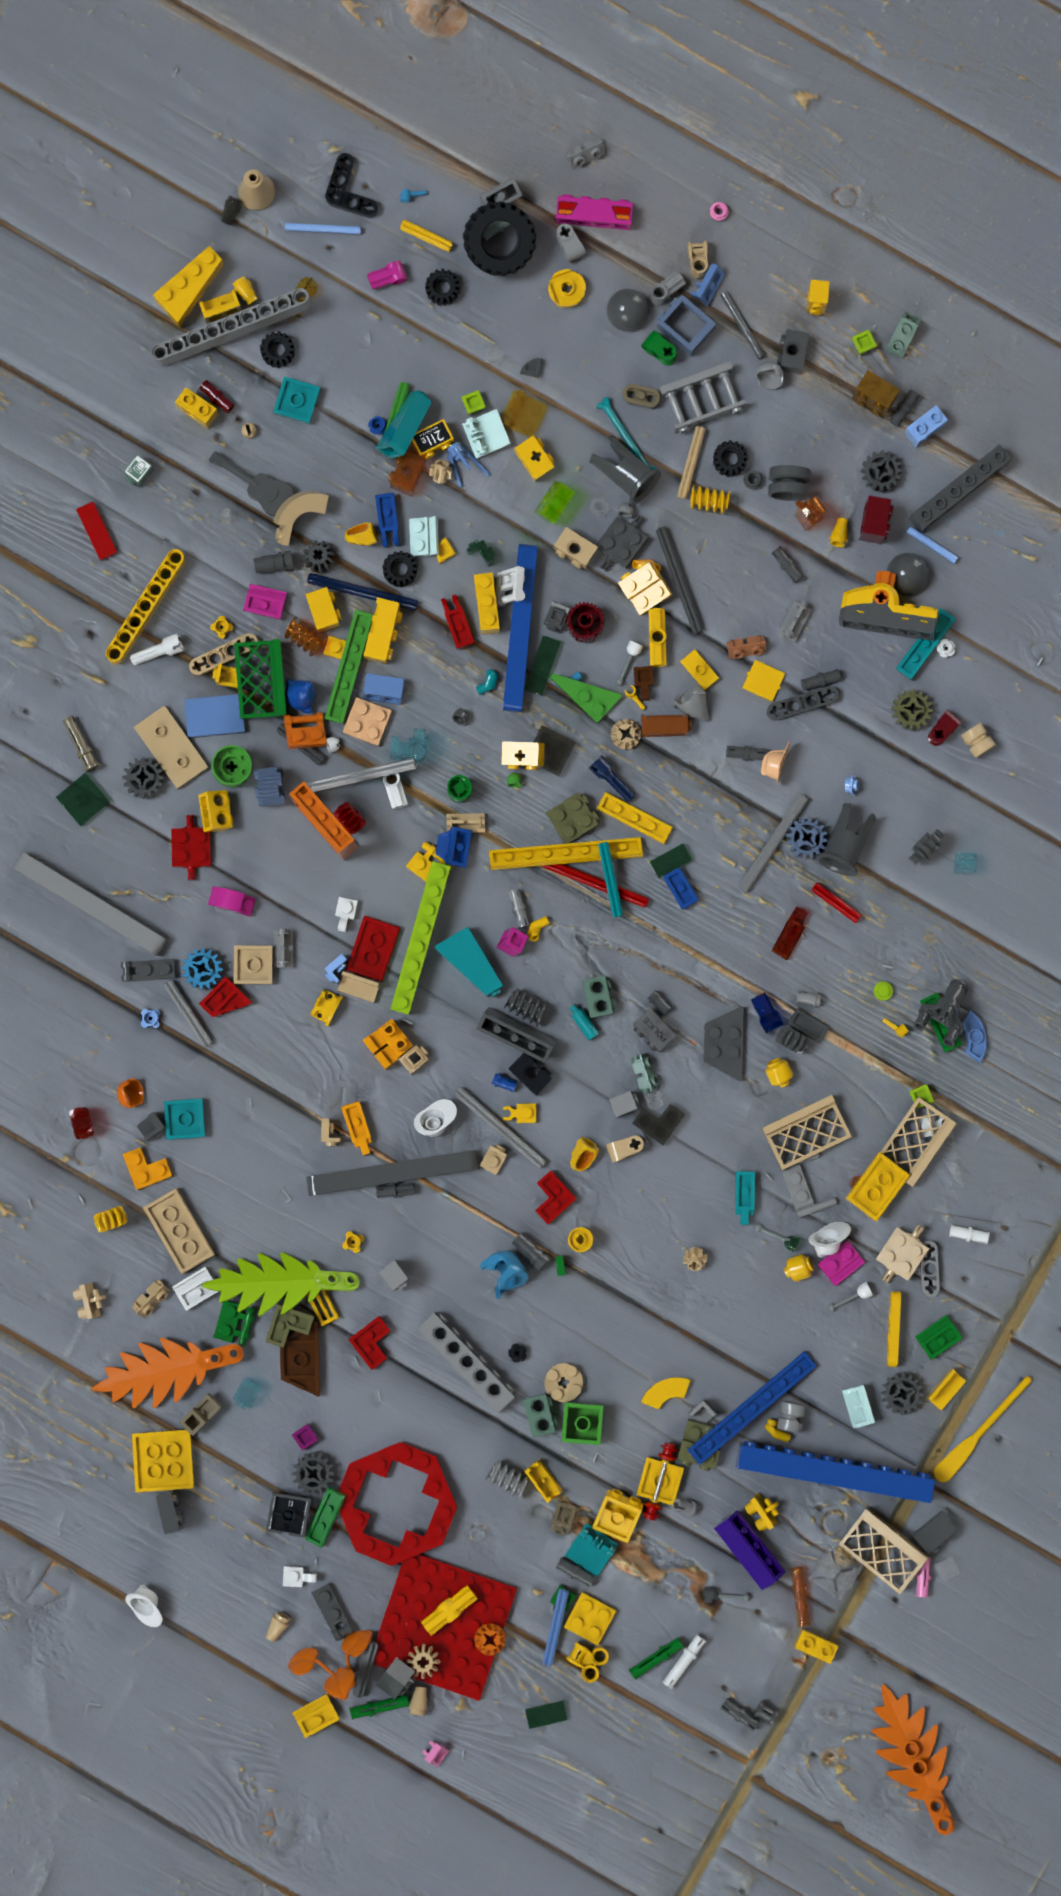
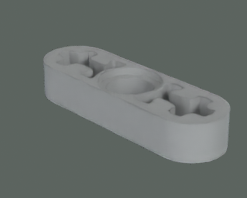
M924 1241V1245L927 1246L929 1244L930 1247H933L934 1250L930 1252V1258L934 1257L935 1261L922 1260L920 1263L921 1290L925 1296L934 1297L940 1290L938 1248L933 1241ZM927 1263L934 1265L935 1271L933 1274L925 1273L924 1266ZM935 1276L936 1280H931L932 1286H935L936 1289L932 1290V1294H929V1291L925 1290V1287L929 1286V1280L925 1281L924 1277L931 1278Z

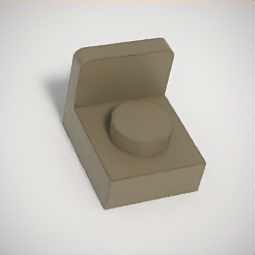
M558 1502L550 1530L559 1535H569L576 1506Z

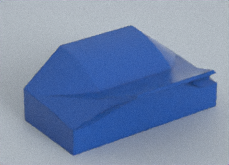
M452 827L449 831L439 834L436 855L442 858L446 865L466 868L472 830Z

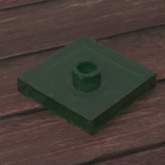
M86 773L81 775L56 797L80 826H83L110 803Z

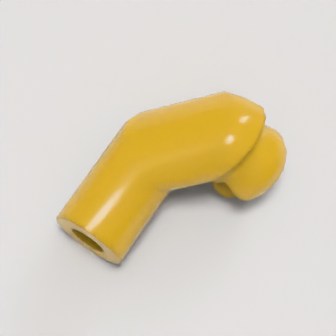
M546 916L530 923L527 936H529L528 939L532 942L539 940L541 928L550 925Z

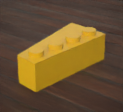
M208 246L153 294L155 302L179 328H181L184 320L190 315L198 300L204 295L205 290L223 268L222 259Z

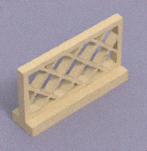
M832 1095L762 1128L763 1134L766 1136L782 1170L852 1137ZM831 1108L836 1113L834 1122L823 1119L825 1111ZM813 1117L820 1120L817 1130L806 1127L808 1119ZM822 1121L833 1124L830 1135L819 1132ZM791 1127L803 1128L799 1139L789 1135ZM834 1127L843 1128L846 1136L841 1138L832 1136ZM788 1129L787 1134L781 1133ZM805 1129L815 1133L812 1143L801 1140ZM777 1134L785 1136L782 1147L774 1145L771 1137ZM818 1134L829 1137L826 1145L823 1147L814 1144ZM787 1138L798 1141L795 1152L784 1148ZM800 1142L811 1146L808 1154L797 1153ZM783 1150L794 1154L792 1161L785 1165L781 1159ZM796 1155L801 1156L800 1158L794 1160Z
M918 1097L881 1153L885 1154L893 1151L894 1161L897 1165L909 1162L910 1172L908 1174H910V1177L906 1183L914 1187L957 1123ZM919 1103L926 1107L928 1115L916 1117L915 1108ZM929 1109L936 1114H930ZM939 1115L944 1119L940 1127L932 1128L931 1116ZM928 1117L930 1129L919 1130L917 1119ZM915 1120L917 1131L906 1133L904 1127L906 1121ZM938 1129V1131L934 1135L933 1130ZM931 1131V1141L922 1144L920 1132ZM917 1133L919 1145L908 1146L906 1135ZM898 1136H904L906 1147L895 1149L893 1140ZM927 1145V1147L923 1151L922 1146ZM920 1146V1157L911 1160L909 1148ZM906 1149L908 1160L897 1162L895 1151ZM916 1161V1163L912 1167L911 1162Z
M869 1507L864 1510L856 1523L838 1544L898 1594L902 1593L930 1557ZM863 1520L869 1524L870 1533H859V1524ZM881 1534L885 1537L886 1545L875 1546L874 1535ZM871 1535L872 1547L861 1548L860 1536ZM849 1537H857L858 1548L851 1549L845 1542ZM897 1547L900 1550L901 1558L890 1559L889 1548ZM886 1548L887 1559L877 1560L875 1549ZM872 1549L874 1560H864L862 1550ZM912 1559L918 1564L914 1571H906L904 1560ZM891 1561H901L903 1572L892 1573ZM888 1562L889 1573H880L877 1563ZM903 1574L904 1583L900 1588L893 1583L892 1575Z

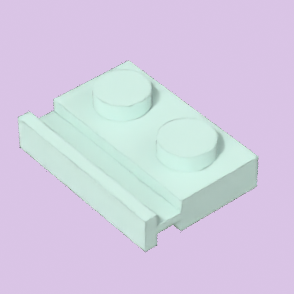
M438 517L409 519L410 555L413 557L439 555Z

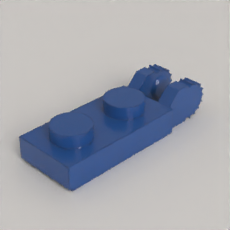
M394 493L375 495L383 548L388 545L387 532H393V543L395 546H399L397 533L399 530Z

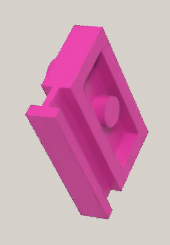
M249 584L243 611L281 620L287 592Z
M847 1240L840 1245L837 1253L828 1255L817 1265L832 1284L836 1286L863 1265L865 1261Z

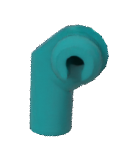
M487 670L485 683L476 686L479 695L495 688L498 680V674L495 670Z

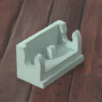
M864 1385L842 1390L852 1427L859 1428L875 1423Z

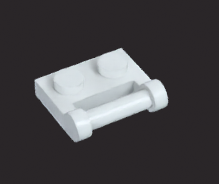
M517 566L497 573L495 595L498 607H503L509 602L524 600V567ZM513 589V594L505 596L506 591Z

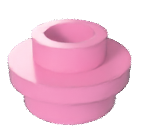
M716 202L711 206L710 215L714 220L722 221L728 216L729 209L725 203ZM720 209L723 213L718 215L716 210Z

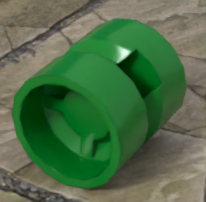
M456 775L448 781L447 791L450 799L457 803H463L471 797L472 784L466 776Z

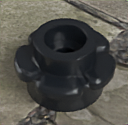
M513 1344L511 1349L508 1350V1356L513 1362L519 1363L526 1359L527 1349L524 1345Z

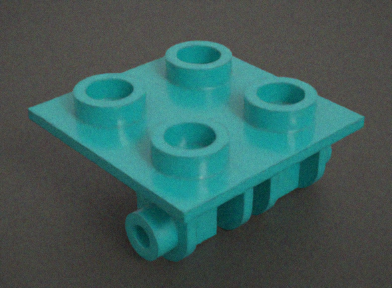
M585 1523L565 1556L598 1577L619 1544L601 1532L592 1529V1526L588 1523Z

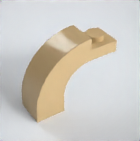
M303 491L285 500L277 510L273 521L280 525L275 535L277 542L281 545L289 546L293 524L301 514L306 512L325 514L329 495L317 491Z

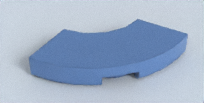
M969 1010L962 1020L964 1025L963 1031L967 1038V1046L964 1053L978 1063H981L987 1049L986 1032L978 1016Z

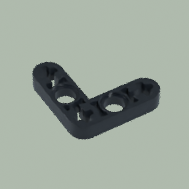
M342 153L336 160L325 193L326 203L337 209L366 218H373L378 213L377 203L370 198L346 191L354 167V160L350 154ZM346 158L350 164H346L344 172L341 171L343 167L341 161H345ZM343 176L345 178L344 183L336 184L334 182L335 177ZM334 188L338 189L336 193L338 199L331 201L329 196H333ZM351 198L357 201L356 206L352 208L346 205L347 200ZM360 201H362V205L365 207L372 205L374 210H370V213L364 207L358 210L360 208Z

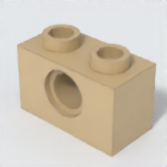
M565 527L554 544V550L556 551L555 554L563 559L566 557L571 560L573 566L578 569L582 567L586 570L598 551V546ZM572 546H578L580 551L577 554H573L569 549Z

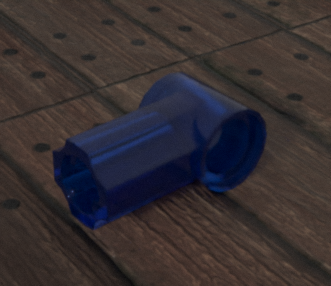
M766 993L750 1000L766 1034L784 1025Z

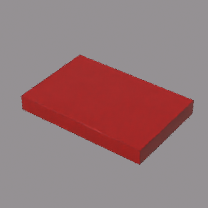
M364 916L346 971L383 982L400 927Z

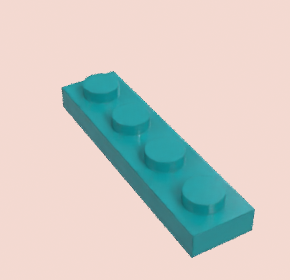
M940 608L934 641L917 639L896 667V670L909 680H912L956 621V618Z

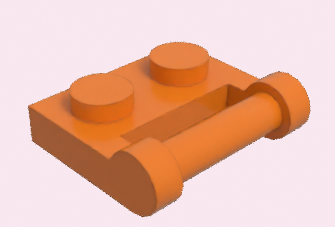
M316 712L315 715H284L288 749L326 746L322 712ZM316 722L314 727L292 728L291 725Z

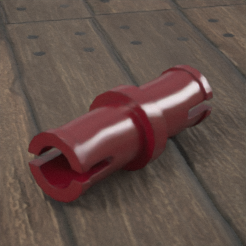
M205 380L200 385L199 390L205 393L211 399L210 401L213 404L216 403L226 414L233 410L235 404L229 401L223 395L224 393L221 390H217L208 380Z

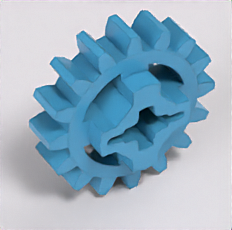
M204 948L201 949L200 953L194 949V955L188 953L189 959H183L186 966L181 967L182 970L186 971L182 975L183 978L188 977L186 983L190 984L193 982L192 987L196 988L199 985L200 990H203L205 985L208 989H211V983L217 985L215 979H221L222 977L218 973L223 971V968L219 967L222 961H216L218 955L212 956V950L205 953ZM204 956L200 961H193L198 957ZM211 960L214 962L215 971L210 968ZM205 964V968L209 972L202 971V973L199 974L200 971L197 967H195V965L198 967H202ZM190 968L194 969V979L190 974ZM204 977H211L209 980L201 982Z

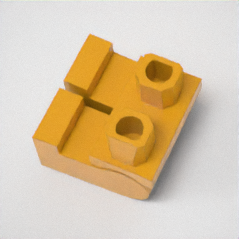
M390 1019L362 1040L373 1055L376 1054L375 1058L385 1070L413 1047V1044L393 1019ZM388 1044L387 1047H385L382 1051L378 1052L379 1050H381L384 1046H386V1045Z

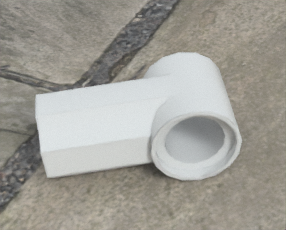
M398 773L391 774L397 777V781L394 784H389L386 781L390 775L383 776V782L392 810L408 805Z

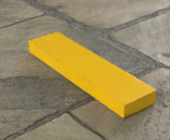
M605 792L597 807V810L663 845L673 829L672 826Z

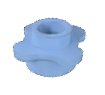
M851 775V778H846L845 792L855 796V791L859 789V781L856 780L854 775Z
M157 1009L153 1011L142 1010L143 1021L141 1026L144 1028L148 1026L158 1028L160 1026L158 1021L160 1011Z

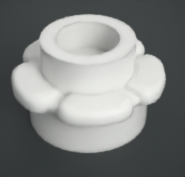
M942 639L940 644L937 645V652L940 656L944 658L952 656L955 653L954 642Z

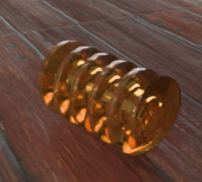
M295 617L288 625L284 637L286 639L291 637V643L297 642L298 648L304 645L303 651L307 652L310 650L309 655L312 657L323 648L327 638L321 641L322 634L315 637L316 630L314 629L309 633V625L302 628L303 621L296 623L297 617Z

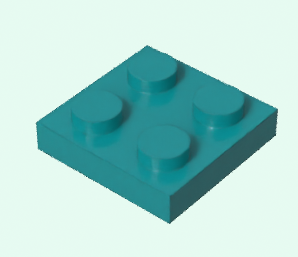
M284 376L273 414L310 424L321 388Z
M203 1098L164 1101L166 1140L206 1137Z

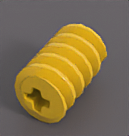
M693 485L690 498L691 509H694L697 504L699 511L705 506L706 512L712 507L713 513H716L718 508H720L721 514H724L728 508L730 491L725 496L724 490L717 494L714 488L710 493L709 488L706 487L704 492H702L701 486H698L695 491Z

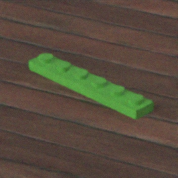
M359 610L354 612L325 720L344 724L371 628L373 614Z

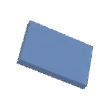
M238 694L184 699L188 738L245 733L244 719H240Z

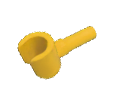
M630 685L634 691L632 694H628L624 690L626 697L633 699L641 710L646 708L636 695V689L633 685Z
M886 1018L883 1019L882 1022L891 1027L899 1037H904L908 1033V1029L904 1024L897 1027Z

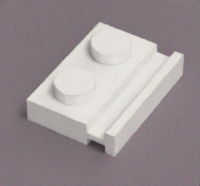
M206 1267L172 1286L186 1311L219 1292L202 1288L201 1285L203 1283L213 1280Z

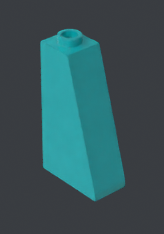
M420 390L410 392L375 448L389 459L404 456L432 403L426 393Z
M468 927L435 946L437 952L486 997L491 995L493 998L502 992L500 990L503 988L501 981Z

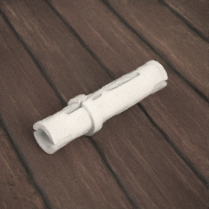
M696 1634L689 1646L683 1649L684 1653L662 1682L669 1686L670 1689H673L692 1660H696L697 1653L707 1641Z

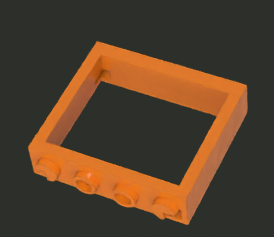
M304 781L289 793L296 807L342 860L357 849L354 838Z

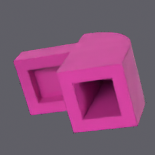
M213 886L208 905L251 917L256 898L238 891Z

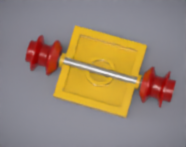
M667 1442L664 1445H660L663 1448V1452L658 1453L659 1457L664 1460L659 1461L646 1457L636 1492L638 1496L651 1499L652 1502L644 1503L647 1508L646 1511L641 1513L645 1514L644 1518L653 1521L656 1518H660L657 1512L662 1510V1507L656 1503L662 1502L672 1506L675 1503L674 1500L676 1499L684 1471L683 1467L670 1464L669 1461L677 1459L674 1457V1452L679 1450L676 1449V1445Z

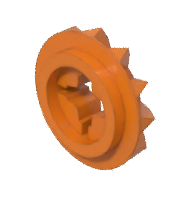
M485 1624L475 1634V1645L485 1655H495L501 1652L505 1646V1633L496 1624ZM484 1633L489 1636L497 1634L494 1638L496 1646L491 1643L484 1646L487 1640Z

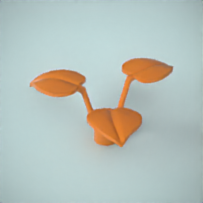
M370 1630L356 1631L343 1640L341 1649L346 1653L347 1668L341 1667L334 1673L320 1660L316 1659L318 1656L316 1649L304 1648L291 1658L288 1663V1669L294 1675H304L312 1670L314 1663L319 1664L332 1675L324 1683L325 1691L335 1698L347 1700L350 1689L356 1685L355 1674L351 1668L349 1656L357 1657L362 1654L369 1645L373 1632Z

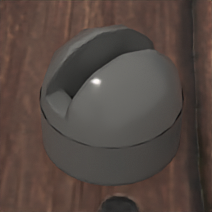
M462 708L457 709L452 716L453 721L458 725H465L469 718L467 710L464 711Z

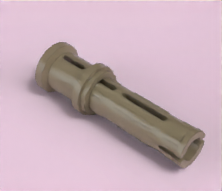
M74 716L65 718L63 723L78 751L77 757L81 759L85 767V773L96 770L101 765L96 761L93 749L88 747Z

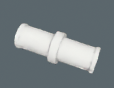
M951 1224L949 1237L965 1239L966 1242L975 1241L987 1244L990 1232Z

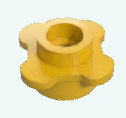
M219 616L218 620L210 625V629L215 631L220 639H223L229 631L233 630V625L228 623L224 616Z
M348 1231L345 1242L342 1243L343 1249L353 1250L354 1253L360 1252V1245L364 1241V1237Z

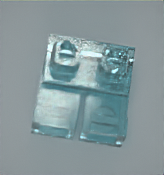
M414 728L413 738L409 737V743L400 742V737L392 736L390 760L400 761L414 758L416 763L422 762L428 749V740L425 739L426 730Z

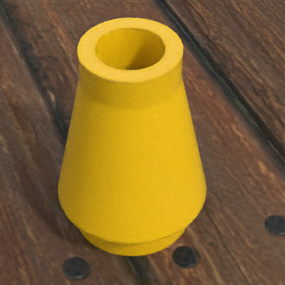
M242 276L232 284L234 290L248 305L258 300L250 280L245 276Z
M837 518L835 527L829 537L831 545L844 547L848 542L847 519Z

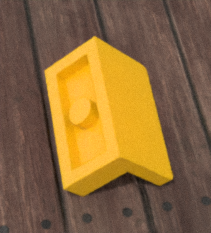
M950 1368L926 1398L942 1411L966 1380L954 1369Z

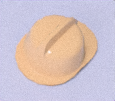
M791 741L788 742L785 750L770 751L764 756L762 761L761 774L777 780V785L780 781L782 767L788 755Z

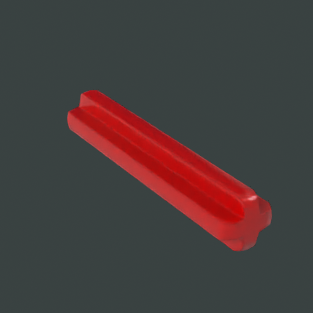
M820 883L814 885L812 892L854 923L860 920L862 915Z

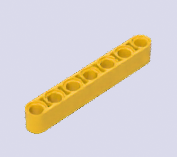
M172 549L168 552L108 646L106 657L110 663L119 665L125 660L183 569L186 559L183 552L179 549ZM179 555L181 560L178 563H173L171 561L172 557ZM169 571L171 576L168 579L161 578L163 572ZM154 587L161 588L158 595L151 594ZM144 603L151 604L148 611L141 610V606ZM134 619H139L140 625L132 627L131 622ZM129 635L130 641L122 643L121 637ZM113 651L120 652V656L117 659L111 658Z

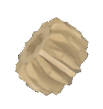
M422 1644V1651L415 1646L414 1650L417 1654L409 1652V1656L414 1659H407L408 1664H413L410 1668L416 1669L414 1676L416 1677L419 1672H422V1679L425 1678V1672H427L429 1677L433 1675L430 1669L438 1671L437 1666L433 1664L440 1663L439 1659H433L438 1656V1652L431 1654L432 1646L429 1647L428 1651H425V1644ZM421 1657H426L425 1660H429L425 1666H421V1663H418Z

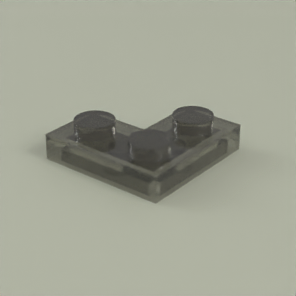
M541 726L533 742L545 743L544 749L550 752L542 769L559 777L576 742L544 726Z
M671 1103L660 1118L642 1108L632 1124L663 1146L686 1114Z

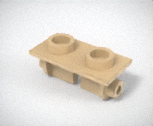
M485 813L447 814V831L452 827L472 830L471 833L485 832Z
M159 1279L154 1281L145 1290L149 1294L148 1297L142 1293L133 1302L132 1308L142 1318L150 1315L154 1308L164 1301L171 1291Z

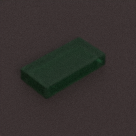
M681 844L651 860L650 864L659 879L691 862L692 858L684 844Z
M563 1700L525 1709L529 1729L567 1720Z

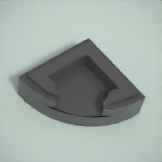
M535 358L527 362L522 367L520 374L539 378L543 358Z

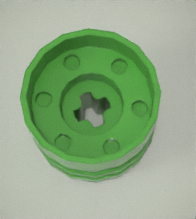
M228 745L215 753L212 759V772L219 784L228 788H236L246 783L251 776L252 762L245 749L235 745ZM230 763H234V766H237L234 772H230V769L226 768L230 766Z

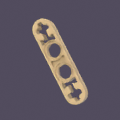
M251 633L244 634L194 658L189 663L191 673L195 676H202L213 671L214 668H218V663L213 664L210 662V657L213 654L220 656L219 663L223 665L235 660V655H228V647L234 646V643L247 642V638H250V640L254 639V642H257L256 636ZM239 647V655L241 657L252 652L247 647H243L244 651L241 652ZM206 658L207 663L210 666L209 668H207V666L204 665L201 667L200 672H198L197 670H193V668H195V663L198 662V664L201 665L205 663L203 659Z

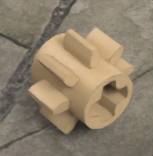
M437 460L435 464H431L429 476H433V481L436 483H446L447 479L451 480L453 467H449V463L445 460Z
M692 1247L689 1250H685L683 1264H688L687 1269L698 1271L701 1268H705L707 1254H703V1249Z

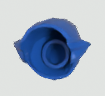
M288 679L286 682L285 696L288 704L303 713H311L312 705L317 696L315 686L308 680L293 681Z

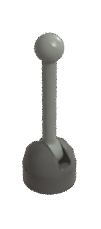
M704 1587L703 1602L713 1603L717 1598L749 1601L750 1595L747 1593L744 1595L718 1594L715 1589Z

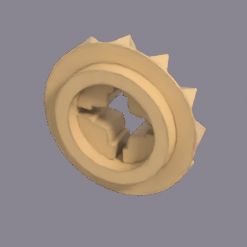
M623 719L613 725L611 740L618 748L631 749L640 741L641 731L635 721ZM630 727L629 734L632 738L625 737L621 741L623 734L620 730L626 731Z

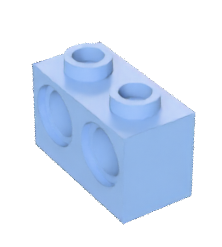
M936 405L908 426L904 434L916 448L944 427L948 419Z

